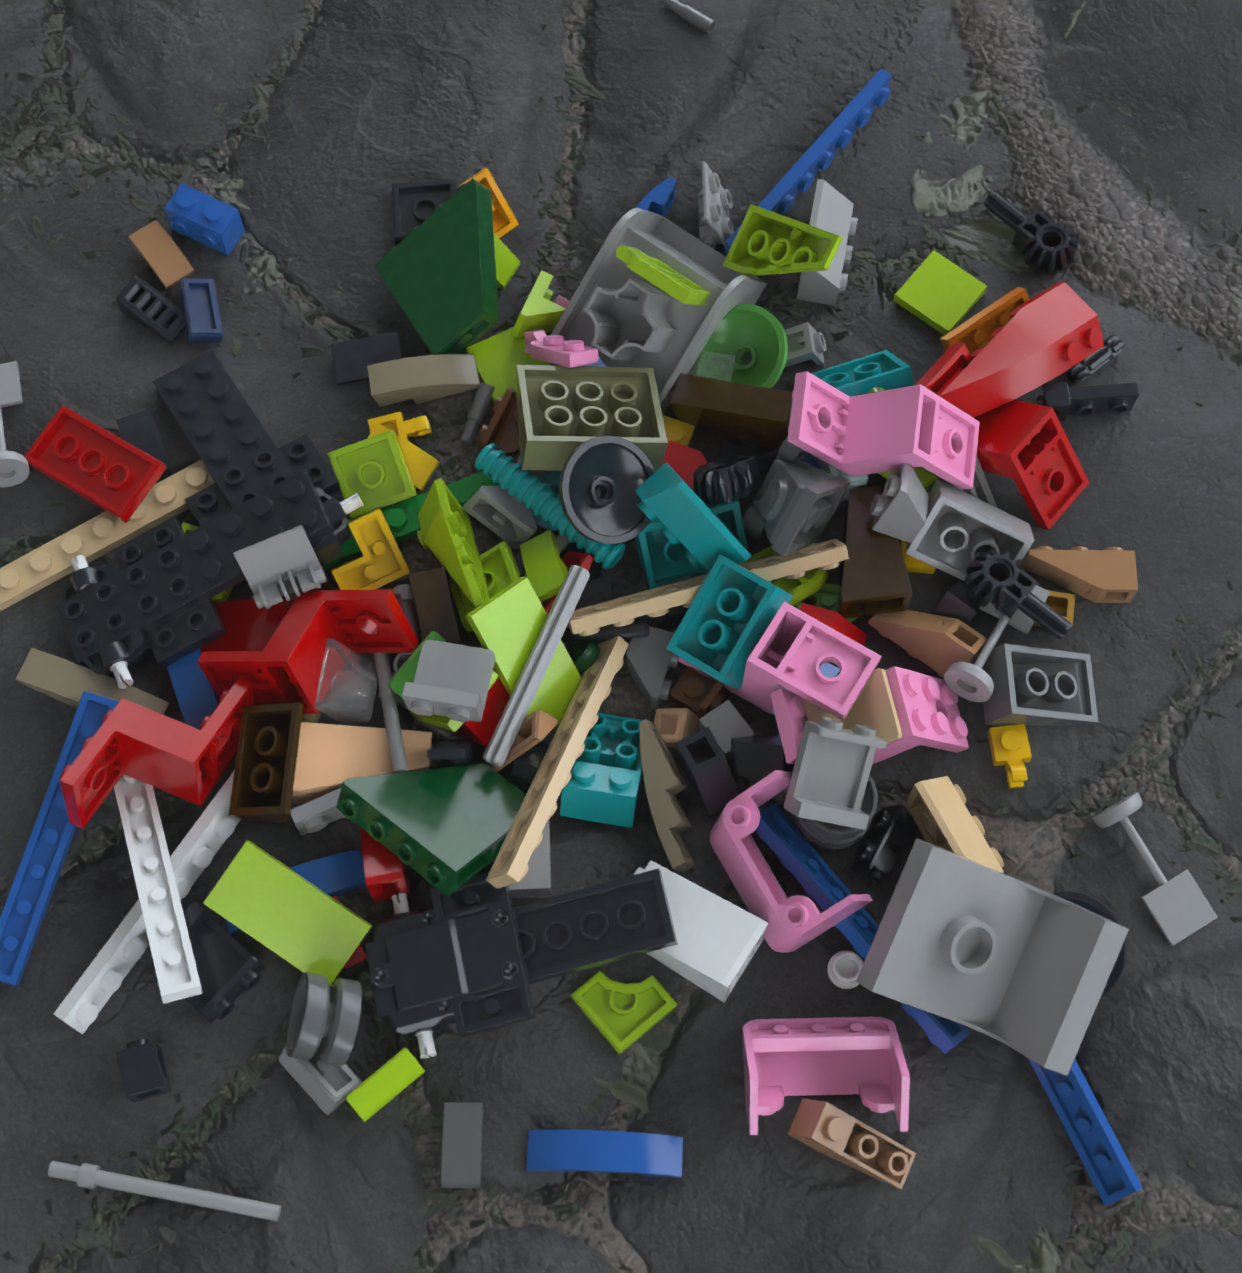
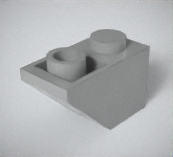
M904 463L896 475L891 474L889 476L884 492L874 497L870 514L874 515L872 530L912 543L926 524L929 495L910 464Z

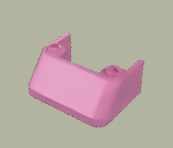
M775 770L732 799L725 806L711 829L710 843L749 912L768 923L764 936L767 944L773 950L785 953L799 949L873 900L869 894L849 895L820 914L814 902L808 897L797 895L787 898L751 836V833L757 829L760 823L761 816L758 807L789 787L792 772Z
M883 1017L756 1019L744 1024L745 1104L750 1135H758V1115L768 1116L780 1110L784 1106V1096L859 1094L862 1104L873 1112L886 1113L890 1110H895L900 1132H908L910 1074L896 1026L891 1020Z

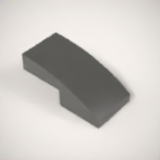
M444 1102L441 1188H481L483 1103Z

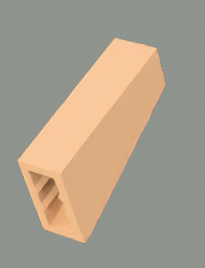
M301 722L292 795L293 804L308 803L341 788L342 782L346 779L393 774L386 728ZM401 730L408 772L437 767L427 757V749L433 746L431 745L432 732Z

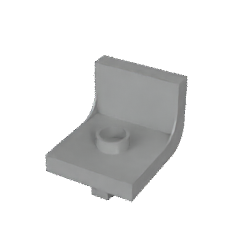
M633 208L617 222L609 233L551 335H562L566 341L582 340L584 345L598 348V356L606 367L653 368L663 416L670 404L669 396L671 389L677 386L681 374L689 373L720 321L738 304L755 305L767 283L757 276H745L722 266L726 256L664 216L644 209ZM621 245L635 247L648 256L657 258L711 293V296L705 306L683 304L627 267L628 264L617 258L616 249Z
M916 838L856 982L874 993L975 1029L1008 1045L1044 1068L1068 1075L1129 929L1031 884Z

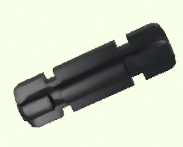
M1110 335L1103 341L1104 347L1068 369L1066 372L1067 378L1073 384H1080L1087 378V375L1093 374L1110 361V357L1118 355L1124 347V342L1117 335Z

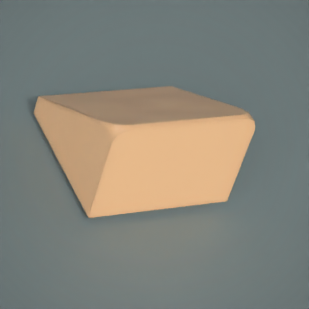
M688 708L656 709L653 724L657 726L666 746L675 748L676 742L697 732L699 717Z

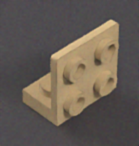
M877 668L874 670L844 721L802 698L808 721L820 723L821 717L842 722V728L854 730L855 724L876 729V736L887 741V744L902 738L900 723L884 669Z

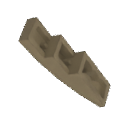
M31 648L15 681L76 709L79 706L84 691L119 702L123 698L164 715L169 704L167 701L128 684V688L121 689L118 687L116 679L96 674L87 667Z
M645 719L639 722L641 765L648 803L658 836L672 868L685 872L694 867L695 864L679 833L690 828L691 824L676 794L688 787L657 726Z

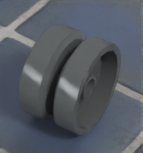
M311 972L302 974L294 994L286 1037V1053L288 1057L309 1060L318 1050L322 1063L342 1066L347 1062L355 1042L360 1019L362 990L359 981L339 978L330 987L325 975Z

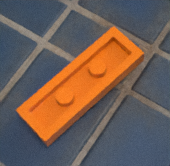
M1021 287L1015 288L941 337L940 340L945 352L954 342L964 343L971 356L978 348H985L992 340L991 334L998 327H1004L1011 320L1010 314L1017 307L1030 300L1026 289Z

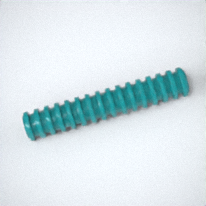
M491 443L482 449L475 460V468L477 470L483 469V474L486 477L492 476L491 481L495 484L500 483L501 489H508V494L512 497L517 496L519 503L525 502V507L528 510L534 509L536 516L542 515V521L545 523L551 522V528L554 530L560 529V535L563 537L569 536V542H576L578 549H585L586 554L593 555L594 561L596 563L602 562V567L605 570L611 569L620 560L625 552V544H602L585 538L568 521L561 505L560 496H556L557 492L554 489L548 490V485L545 482L540 484V478L537 476L531 477V471L522 470L521 464H515V459L511 456L506 457L504 450L498 451L496 444Z

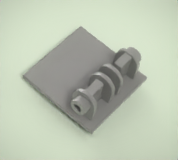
M703 161V188L698 194L699 240L715 249L716 245L721 243L725 247V241L734 233L733 224L729 218V209L732 208L733 203L729 190L722 187L718 174L716 172L713 173L707 163Z
M302 525L233 553L254 593L253 597L259 609L266 607L267 610L270 609L271 606L282 602V597L284 596L287 601H290L291 593L295 592L297 597L301 596V589L303 593L314 588L319 589L321 588V583L327 581V577Z

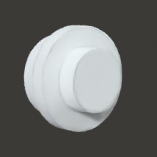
M840 951L834 954L828 963V977L839 988H854L859 985L856 980L864 962L854 952Z

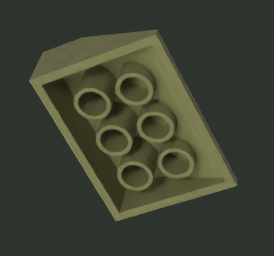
M517 365L518 440L522 470L562 471L567 458L580 444L601 436H616L632 442L648 457L655 472L662 466L668 442L653 368L597 366L567 368L553 365Z

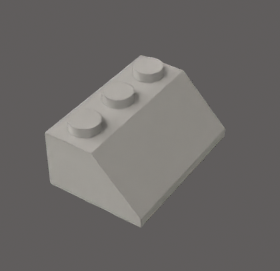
M821 179L817 180L809 225L839 235L843 239L828 270L801 272L797 300L836 306L838 293L845 294L848 274L842 273L843 265L850 266L853 246L847 245L848 237H855L858 218L852 217L854 204L829 183Z
M937 479L928 494L926 524L912 543L908 542L905 552L916 559L965 581L968 564L981 551L988 554L989 550L995 547L999 555H1003L1004 552L1009 550V558L1011 560L1021 559L1022 561L1034 542V537L1029 523Z

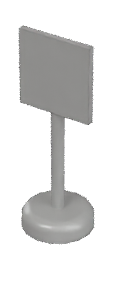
M17 361L0 364V487H11L20 484L30 474L28 460L20 453L6 450L1 411L2 407L23 403Z
M1036 585L1032 594L1045 603L1050 592ZM991 602L984 607L981 604L979 609L999 620L974 664L961 661L955 662L947 668L944 680L954 693L964 699L978 703L986 702L990 699L994 691V683L992 678L982 668L1005 626L1009 624L1028 634L1034 623L1031 618L1019 609L1010 619L1000 610L996 611Z
M1136 792L1094 816L1093 820L1100 828L1109 827L1119 821L1159 884V887L1141 898L1168 942L1173 946L1218 917L1188 869L1169 881L1165 878L1128 818L1129 815L1137 811L1143 804L1142 798Z

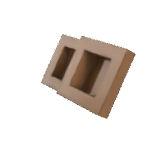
M157 220L128 236L146 265H149L165 290L179 283L181 278H187L194 274V269Z

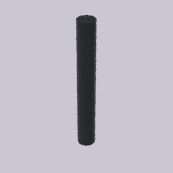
M632 623L620 627L607 625L600 627L598 633L589 636H580L579 633L573 635L571 630L566 628L561 641L607 640L620 636L622 639L648 637L649 625L648 623Z

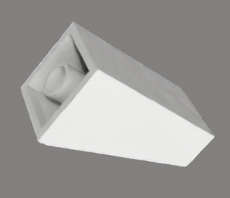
M653 861L649 862L645 870L639 867L634 875L658 868L661 871L678 945L646 954L722 1002H725L763 942L768 923Z

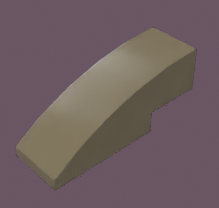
M444 354L417 356L367 366L371 395L380 407L413 399L416 404L476 389L480 385L476 357L474 355Z

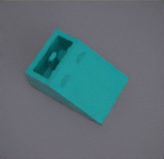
M597 712L598 720L593 728L589 730L584 740L585 748L571 768L570 781L562 789L560 816L632 828L643 773L639 722L643 720Z

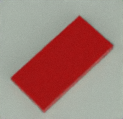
M64 405L60 407L24 455L28 460L29 466L125 523L128 522L167 468L160 460Z

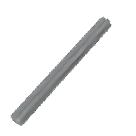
M572 565L565 577L484 752L483 759L489 764L501 767L505 762L590 577L588 570L583 567Z

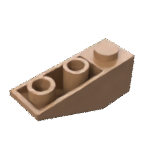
M1039 546L1033 550L1029 549L1022 563L1024 569L1094 603H1130L1138 591L1135 551H1123L1120 547L1088 550L1086 547L1077 546L1068 550H1053L1049 546Z
M912 610L876 614L868 621V624L875 628L879 634L898 644L910 656L928 665L942 678H944L947 668L955 662L962 661L973 664L988 640L959 619Z
M802 1099L788 1132V1135L816 1151L898 1189L903 1188L916 1155L910 1149L825 1101Z

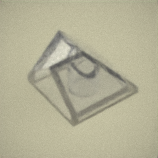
M333 638L327 639L314 707L344 725L366 727L372 716L378 684L376 665Z

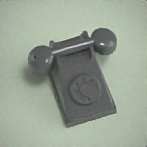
M788 437L780 445L778 455L763 480L762 487L759 488L752 503L746 508L742 519L746 535L762 545L769 540L773 545L771 549L782 556L819 541L851 484V481L841 475L834 476L800 461L808 452L788 442Z

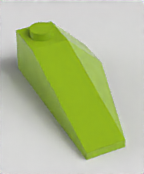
M751 204L722 266L745 276L824 271L829 269L843 238L834 233Z
M439 478L433 482L418 513L421 529L417 531V535L425 550L430 548L477 608L489 600L490 596L471 521L444 481Z

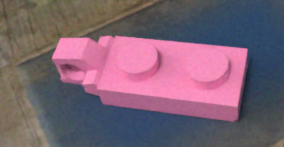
M544 330L524 332L525 352L530 353L531 358L567 368L599 361L598 348L586 346L582 340L566 341L562 335L547 336Z

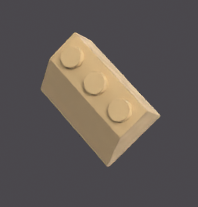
M948 776L924 780L914 784L905 807L910 816H912L925 842L1004 873L1002 869L1004 863L999 852L994 847H989L983 837L985 835L984 827L977 816H971L965 806L966 797L958 784L953 785Z

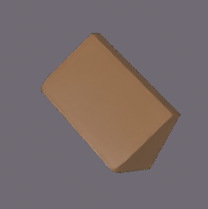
M540 709L523 720L504 764L501 767L491 764L490 767L496 772L504 768L542 741L556 726L558 720Z

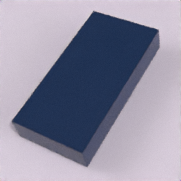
M181 278L179 289L188 342H221L223 330L214 279Z

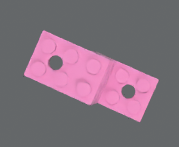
M808 371L796 373L792 393L790 423L788 426V442L851 477L899 470L904 463H907L912 468L922 466L961 490L973 488L980 422L921 384L849 397Z
M784 602L748 657L740 690L726 684L725 688L769 714H772L773 711L770 693L781 688L788 689L844 721L880 662L881 656ZM679 657L680 663L687 667L690 666L715 683L717 682V679ZM831 662L838 666L840 674L834 678H829L821 673L819 667L823 663Z
M896 666L885 670L900 723L902 738L887 744L886 749L877 748L872 764L918 745L955 753L969 748L966 738L968 729L960 716L957 706L958 695L946 685L944 679ZM781 688L770 693L786 762L795 764L805 722L808 721L802 697L790 690Z

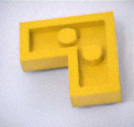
M379 508L348 523L362 555L330 570L340 590L378 589L410 573Z

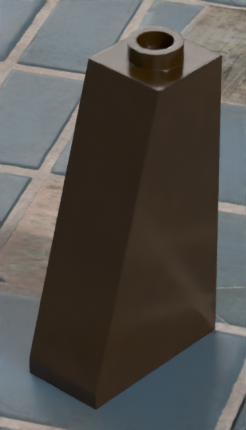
M681 374L677 386L671 389L669 403L679 421L771 449L780 446L788 437L793 392Z
M863 485L849 491L845 508L843 543L847 547L849 559L841 561L837 613L845 619L848 617L853 618L906 611L913 594L899 539L872 530L874 515L870 514L871 504L877 494L881 495L884 492V485Z

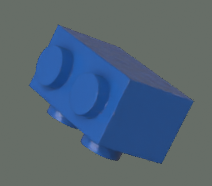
M183 183L180 184L164 207L172 230L227 256L245 231L237 208Z

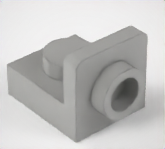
M808 322L784 330L788 345L785 367L810 359L817 366L824 364L823 352L827 348L821 332H817Z

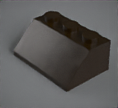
M302 703L243 706L229 816L259 824L287 823L291 811L303 712Z

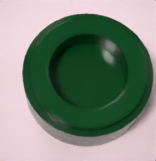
M588 639L580 641L573 647L569 655L579 674L585 672L594 664L600 654V647Z

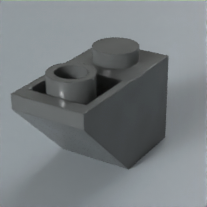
M649 626L648 637L631 638L626 654V668L649 707L656 710L661 699L666 701L668 699L672 680L667 677L670 667L677 668L679 656L666 649L674 632Z

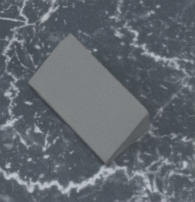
M285 1046L279 1057L281 1065L326 1115L333 1112L346 1100V1096L363 1083L346 1063L342 1066L322 1063L318 1050L311 1059L303 1060L288 1057Z

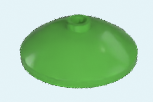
M738 304L724 316L708 339L692 366L694 375L772 388L780 378L787 360L788 345L785 331L778 319L766 309L753 304ZM752 356V361L746 365V359Z

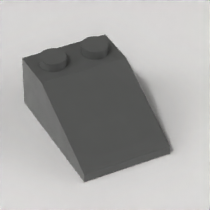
M1005 643L994 648L982 668L992 678L994 683L993 694L989 700L983 702L985 725L1009 726L1025 724L1026 727L1099 723L1090 654Z

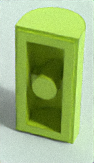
M403 1048L346 1096V1100L361 1119L366 1122L422 1075L425 1070L407 1048Z

